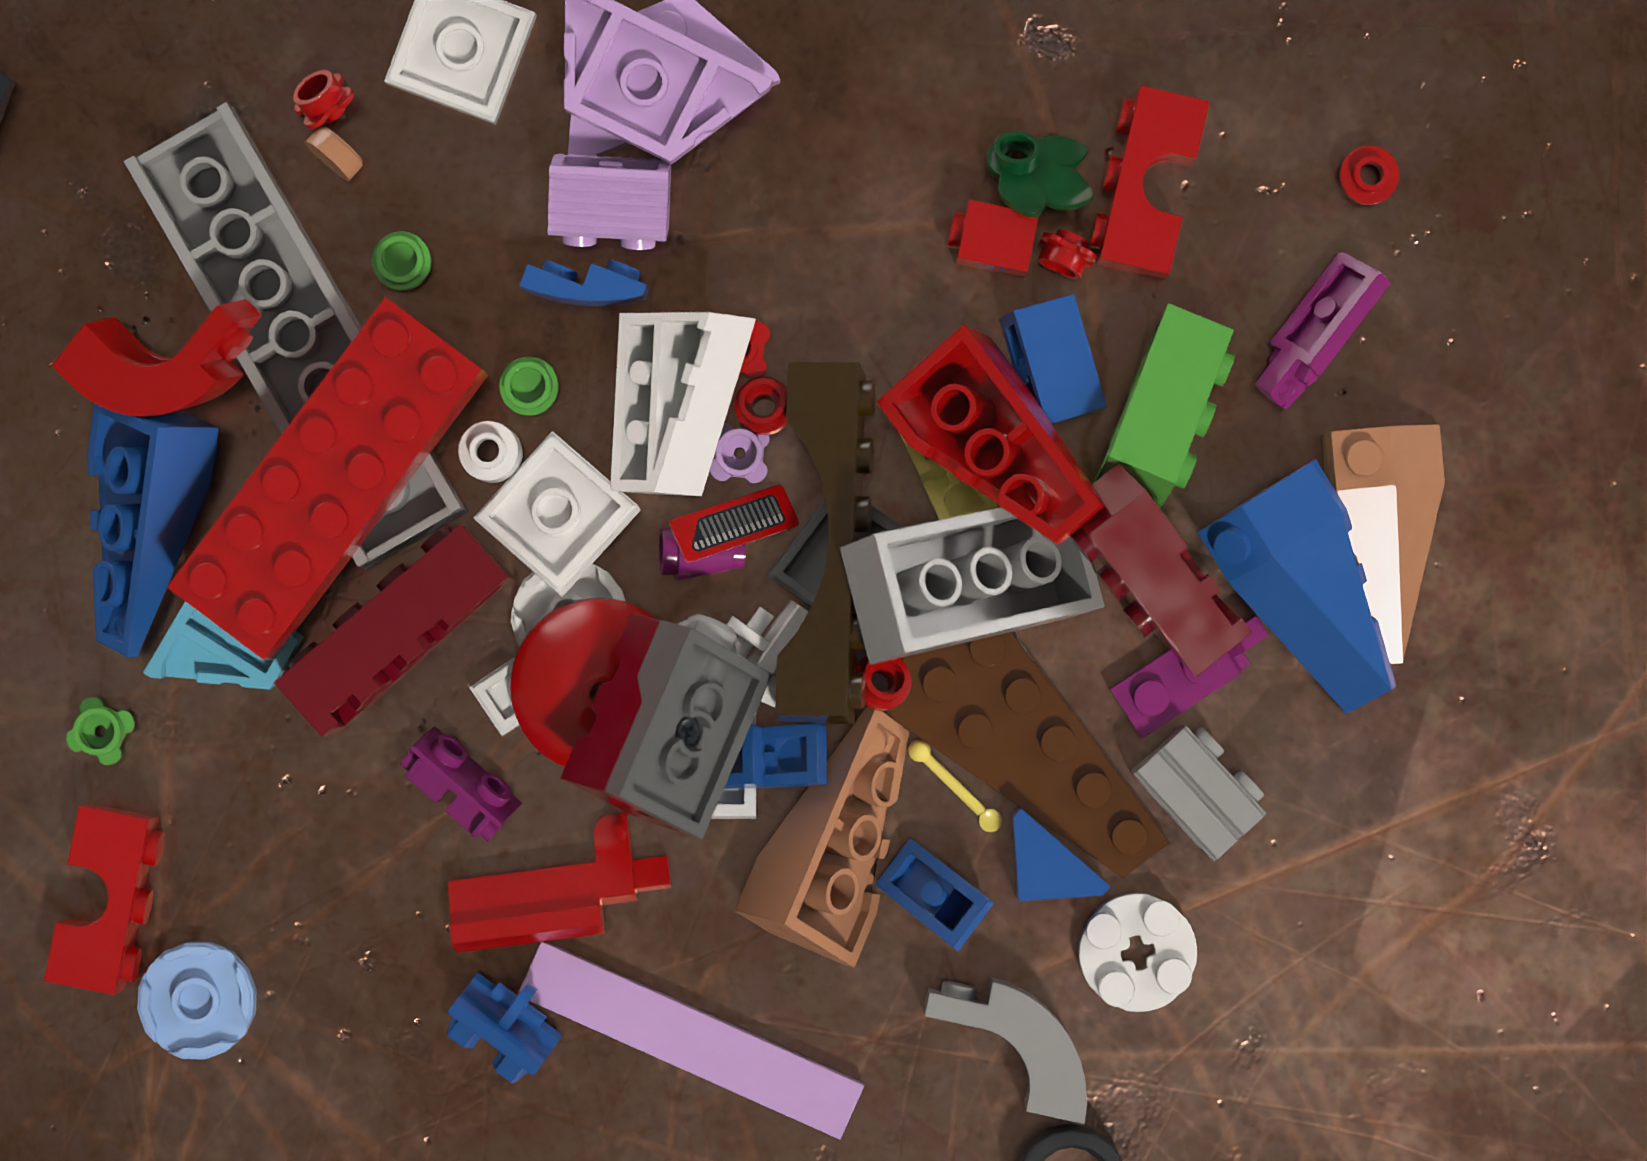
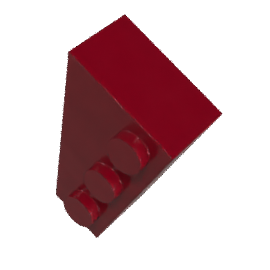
M1118 463L1092 484L1105 506L1069 537L1090 563L1096 558L1099 559L1103 567L1096 572V575L1116 600L1121 599L1123 596L1126 597L1130 604L1122 611L1136 630L1144 638L1153 632L1193 675L1198 677L1253 632L1240 616L1238 617L1219 598L1217 593L1220 591V588L1210 575H1203L1186 550L1189 547L1148 492Z

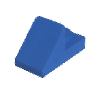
M912 838L907 841L875 884L957 951H959L994 904L979 888L958 875Z

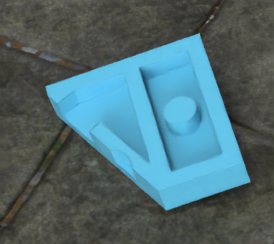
M184 602L143 673L150 678L162 679L166 676L196 679L198 683L220 685L226 682L239 684L242 687L270 690L276 686L274 682L282 676L304 636L295 632L275 659L263 660L187 602Z

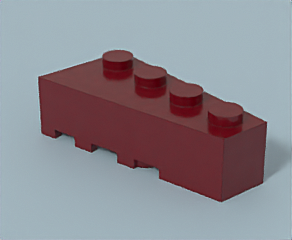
M447 524L439 528L420 546L426 554L409 568L401 563L389 572L376 585L381 591L364 606L357 602L344 612L332 624L335 631L317 645L314 641L299 652L288 663L290 669L274 682L321 737L338 734L512 579V576L466 525L460 524L454 530Z

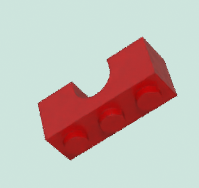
M1142 85L1136 92L1134 100L1124 98L1116 127V133L1126 135L1121 158L1110 156L1102 190L1113 192L1107 215L1096 214L1089 244L1090 248L1099 249L1097 265L1165 280L1168 277L1183 217L1162 212L1152 206L1143 190V177L1148 168L1162 162H1172L1191 167L1197 159L1210 101Z
M93 803L78 807L67 864L96 872L107 886L108 904L105 912L96 922H85L67 918L55 923L44 977L45 982L111 995L125 990L127 982H135L142 956V949L134 947L138 924L145 925L147 923L153 902V890L145 889L150 866H158L165 841V833L157 831L159 816Z

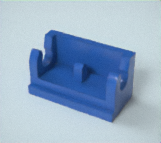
M1074 294L1014 310L999 319L1012 365L1052 425L1083 417L1092 412L1107 408Z

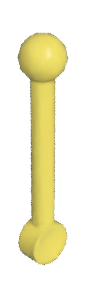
M916 739L908 746L910 758L916 762H923L979 817V825L983 830L995 832L1001 827L1002 816L993 808H986L931 754V747L922 739Z

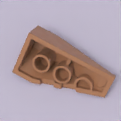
M1440 425L1386 426L1331 431L1321 435L1324 472L1348 510L1353 528L1348 532L1356 562L1362 563L1367 578V582L1363 584L1371 616L1379 621L1390 664L1403 663L1445 484Z
M869 707L864 709L827 760V785L808 786L757 856L734 910L735 912L775 936L843 965L855 968L877 915L880 894L872 892L878 859H887L890 840L883 839L882 833L887 807L892 806L898 799L910 731L882 711Z

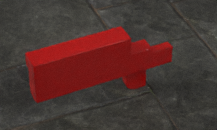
M627 813L606 815L597 821L593 830L596 862L447 881L451 920V945L456 953L605 934L603 905L638 901L637 892L672 888L669 859L667 856L632 860Z

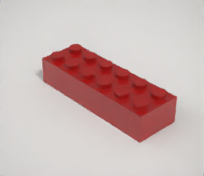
M385 297L167 588L261 659H275L489 374Z

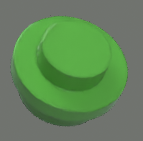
M404 231L393 232L384 236L375 246L372 254L373 271L385 286L399 291L410 290L419 286L427 278L431 269V254L427 245L418 236Z
M522 357L514 360L504 369L500 378L499 388L504 403L511 410L521 415L534 416L545 412L553 405L558 395L559 383L555 371L548 363L536 357Z

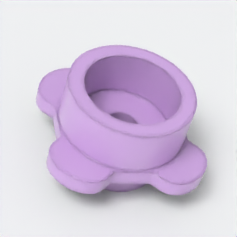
M724 423L717 444L715 459L710 467L712 476L719 481H726L730 477L746 478L750 483L761 482L768 472L767 466L763 463L764 447L770 441L769 435H756L745 429H734L730 424ZM743 448L745 450L744 458L737 459L734 456L735 449Z

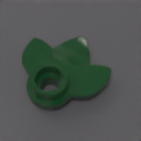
M1009 131L999 135L987 151L986 167L989 173L999 180V197L1009 208L1018 214L1036 218L1041 215L1046 205L1057 210H1073L1087 205L1093 199V192L1089 184L1074 168L1085 159L1089 150L1087 146L1080 142L1058 135H1048L1036 139L1025 132Z

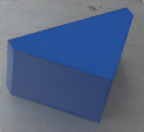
M1019 806L1012 811L1010 820L1015 893L1018 901L1103 896L1111 887Z

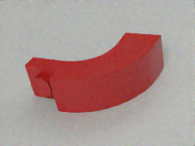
M247 299L217 305L182 350L173 358L161 356L146 348L116 317L84 323L51 366L77 392L105 409L129 416L147 417L163 415L213 400L234 386L244 373L232 360L249 346L253 339L249 332L263 315Z

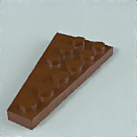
M1012 632L900 658L909 669L911 689L907 698L900 705L882 712L1110 870L1124 878L1170 843ZM857 649L856 665L867 655L866 649ZM873 673L872 683L874 687L879 691H887V679L879 673Z

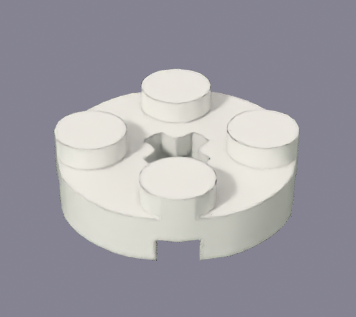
M1131 892L1106 900L1094 911L1079 938L1078 959L1082 974L1088 985L1107 1004L1127 1011L1145 1012L1169 1004L1189 987L1197 962V944L1189 922L1172 904L1147 893ZM1140 936L1143 944H1153L1154 954L1146 957V966L1142 968H1136L1133 961H1123L1121 958V951L1130 947V937Z

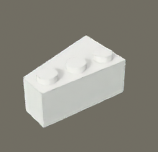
M712 312L619 313L610 491L655 495L702 496L756 319Z

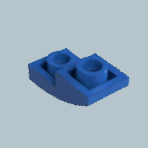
M610 259L605 268L591 263L583 285L575 282L578 272L560 264L545 260L542 269L527 264L519 285L524 292L545 299L583 306H618L646 301L650 291L647 284L638 281L641 271Z

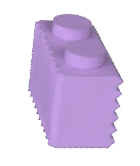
M554 154L549 167L548 235L562 236L563 244L576 247L595 245L597 238L620 239V245L627 249L647 250L654 248L656 241H666L668 236L671 164L655 158L635 159L632 157Z

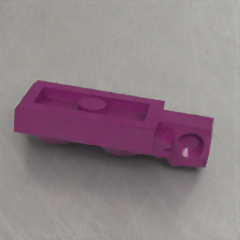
M1343 251L1339 252L1271 340L1270 344L1275 348L1269 359L1271 364L1257 380L1255 386L1270 401L1287 410L1305 391L1306 385L1310 386L1317 380V375L1320 376L1391 282L1382 272Z
M1251 616L1244 621L1253 633L1198 677H1195L1169 649L1109 688V691L1140 738L1143 739L1239 676L1240 671L1251 664L1244 652L1269 636L1257 616Z

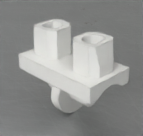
M791 599L763 637L761 634L774 616L762 607L758 608L747 625L734 616L727 623L739 635L735 643L737 654L745 658L754 645L755 649L747 660L772 673L761 702L775 707L777 655L797 633L808 614L807 610Z

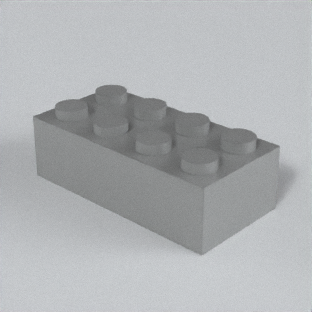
M1002 507L873 534L840 548L870 665L1056 622L1105 607L1093 561L1090 563L1084 557L1070 537L1060 545L1056 544Z

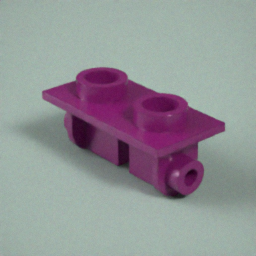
M435 726L410 748L411 751L400 763L408 771L405 777L435 803L442 798L448 789L457 796L445 812L467 830L473 838L480 835L488 842L503 826V823L522 805L512 795L505 781L494 774L487 773L467 755L465 747L456 738L443 734Z

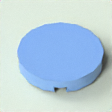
M189 941L164 951L149 966L138 987L137 1011L145 1033L163 1049L168 1050V1053L181 1059L205 1060L228 1051L247 1033L256 1014L257 989L249 968L233 951L214 942Z

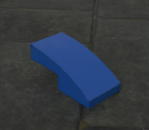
M818 723L760 727L751 724L724 789L827 785L826 726Z

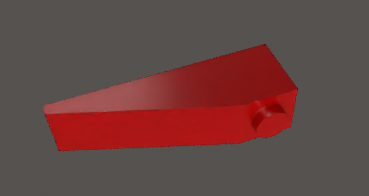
M965 324L877 401L878 405L911 448L930 458L967 485L983 493L998 503L1000 507L1056 544L1060 545L1105 506L1037 400L991 337Z

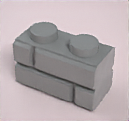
M1181 724L1141 760L1130 773L1209 859L1215 861L1265 816L1266 812L1257 803L1265 795L1241 769L1234 776L1225 769L1217 760L1224 753V750L1202 726L1192 733L1187 726Z

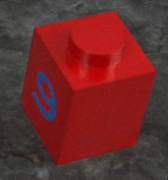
M969 200L966 214L954 212L947 247L958 249L955 264L1024 278L1028 271L1038 217H1026L1008 207Z

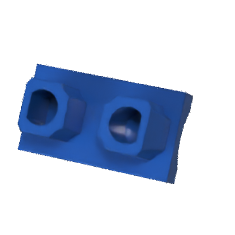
M477 973L447 1012L452 1016L447 1029V1036L463 1048L473 1049L480 1038H482L500 1052L492 1061L495 1071L511 1083L517 1082L527 1072L534 1076L563 1035L544 1021L547 1016L528 1003L538 990L529 982L521 993L517 995L499 982L496 986Z

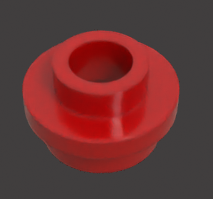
M1377 146L1359 147L1344 159L1339 172L1340 184L1344 193L1354 202L1362 205H1375L1385 201L1395 191L1399 182L1398 165L1393 156L1383 148ZM1371 164L1378 168L1380 172L1378 184L1368 185L1362 181L1360 170L1363 165Z
M760 377L746 382L738 390L734 401L735 414L741 426L756 435H771L782 430L788 424L786 420L787 387L779 380L771 377ZM763 399L772 401L775 404L773 412L767 416L757 415L753 409L758 401Z
M866 655L856 665V673L865 674V705L878 711H886L897 707L907 698L911 689V676L907 665L900 658L870 665ZM873 673H879L887 679V691H879L874 687L872 683Z

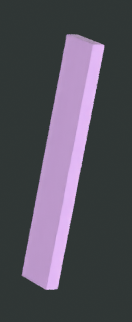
M547 941L541 942L518 993L519 995L529 982L538 989L531 998V1002L840 1140L864 1088L863 1082Z

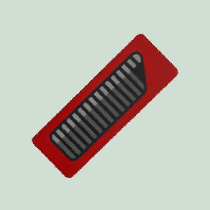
M779 484L672 519L669 525L685 561L693 562L797 527L799 521L784 487Z

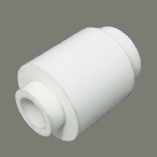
M483 421L474 424L463 434L459 443L458 453L462 466L470 475L484 482L498 483L509 479L522 462L523 450L520 440L513 431L497 422ZM485 440H494L499 447L497 458L491 462H483L477 453L480 444Z

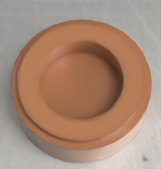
M325 126L316 128L304 142L322 163L346 181H350L363 166L361 157L343 139Z

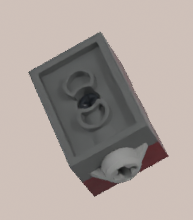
M631 613L615 650L621 662L613 680L600 685L591 705L597 718L589 736L576 740L560 779L642 821L703 839L772 673L738 655L735 647L737 641L735 631L728 625L713 618L695 614L679 624H674Z

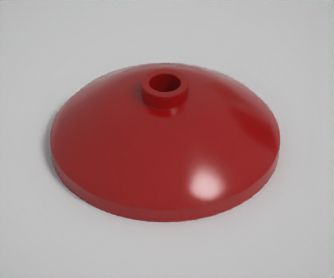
M601 597L586 598L564 604L545 615L532 627L516 653L510 680L511 700L516 719L523 733L533 746L544 756L563 767L566 766L576 740L589 736L597 716L591 707L594 700L590 697V690L598 682L613 680L621 662L615 650L631 613L656 619L653 615L634 604Z

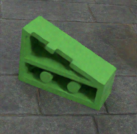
M1167 304L1155 326L1128 392L1129 397L1117 428L1114 427L1107 444L1109 448L1102 467L1091 485L1119 463L1148 492L1159 508L1162 507L1174 486L1182 489L1185 488L1197 460V455L1188 452L1194 435L1205 436L1217 407L1216 404L1207 401L1214 384L1223 387L1236 354L1227 351L1234 332L1233 329L1172 304Z

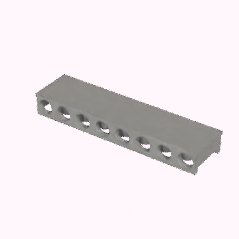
M225 102L216 108L217 111L142 155L128 158L124 163L210 312L217 305L247 299L263 315L249 332L253 336L251 343L237 356V359L282 435L362 328L237 111ZM433 450L352 556L358 567L368 570L468 512Z

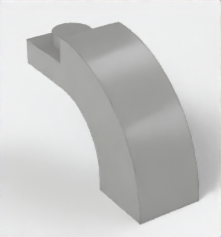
M990 977L986 999L976 998L978 988L958 982L943 981L941 990L928 987L923 1008L926 1017L992 1031L1005 1038L1016 1048L1024 1061L1026 1069V1091L1023 1100L1026 1112L1082 1124L1085 1123L1087 1090L1081 1060L1062 1024L1041 1001L1022 988L994 977Z

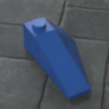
M94 403L87 460L88 476H98L100 510L90 511L91 530H98L102 543V561L97 563L93 569L96 641L126 657H138L211 486L213 465L218 457L217 436L219 427L183 412L175 411L147 417L129 416L110 411Z
M1315 459L1229 510L1197 533L1228 583L1342 710L1348 714L1396 687V682L1379 621L1371 616L1363 584L1367 582L1363 564L1357 563L1348 533L1353 529L1348 510Z

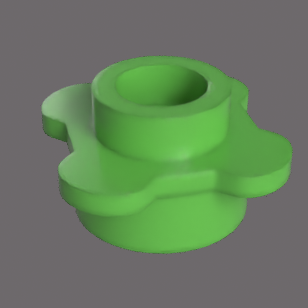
M87 698L81 702L79 706L81 714L76 719L73 729L67 733V745L74 752L84 751L85 753L96 755L99 762L104 765L115 764L122 757L120 747L125 735L132 732L135 728V719L127 710L116 712L105 707L100 698ZM99 725L104 726L106 729V734L103 737H99L95 732Z

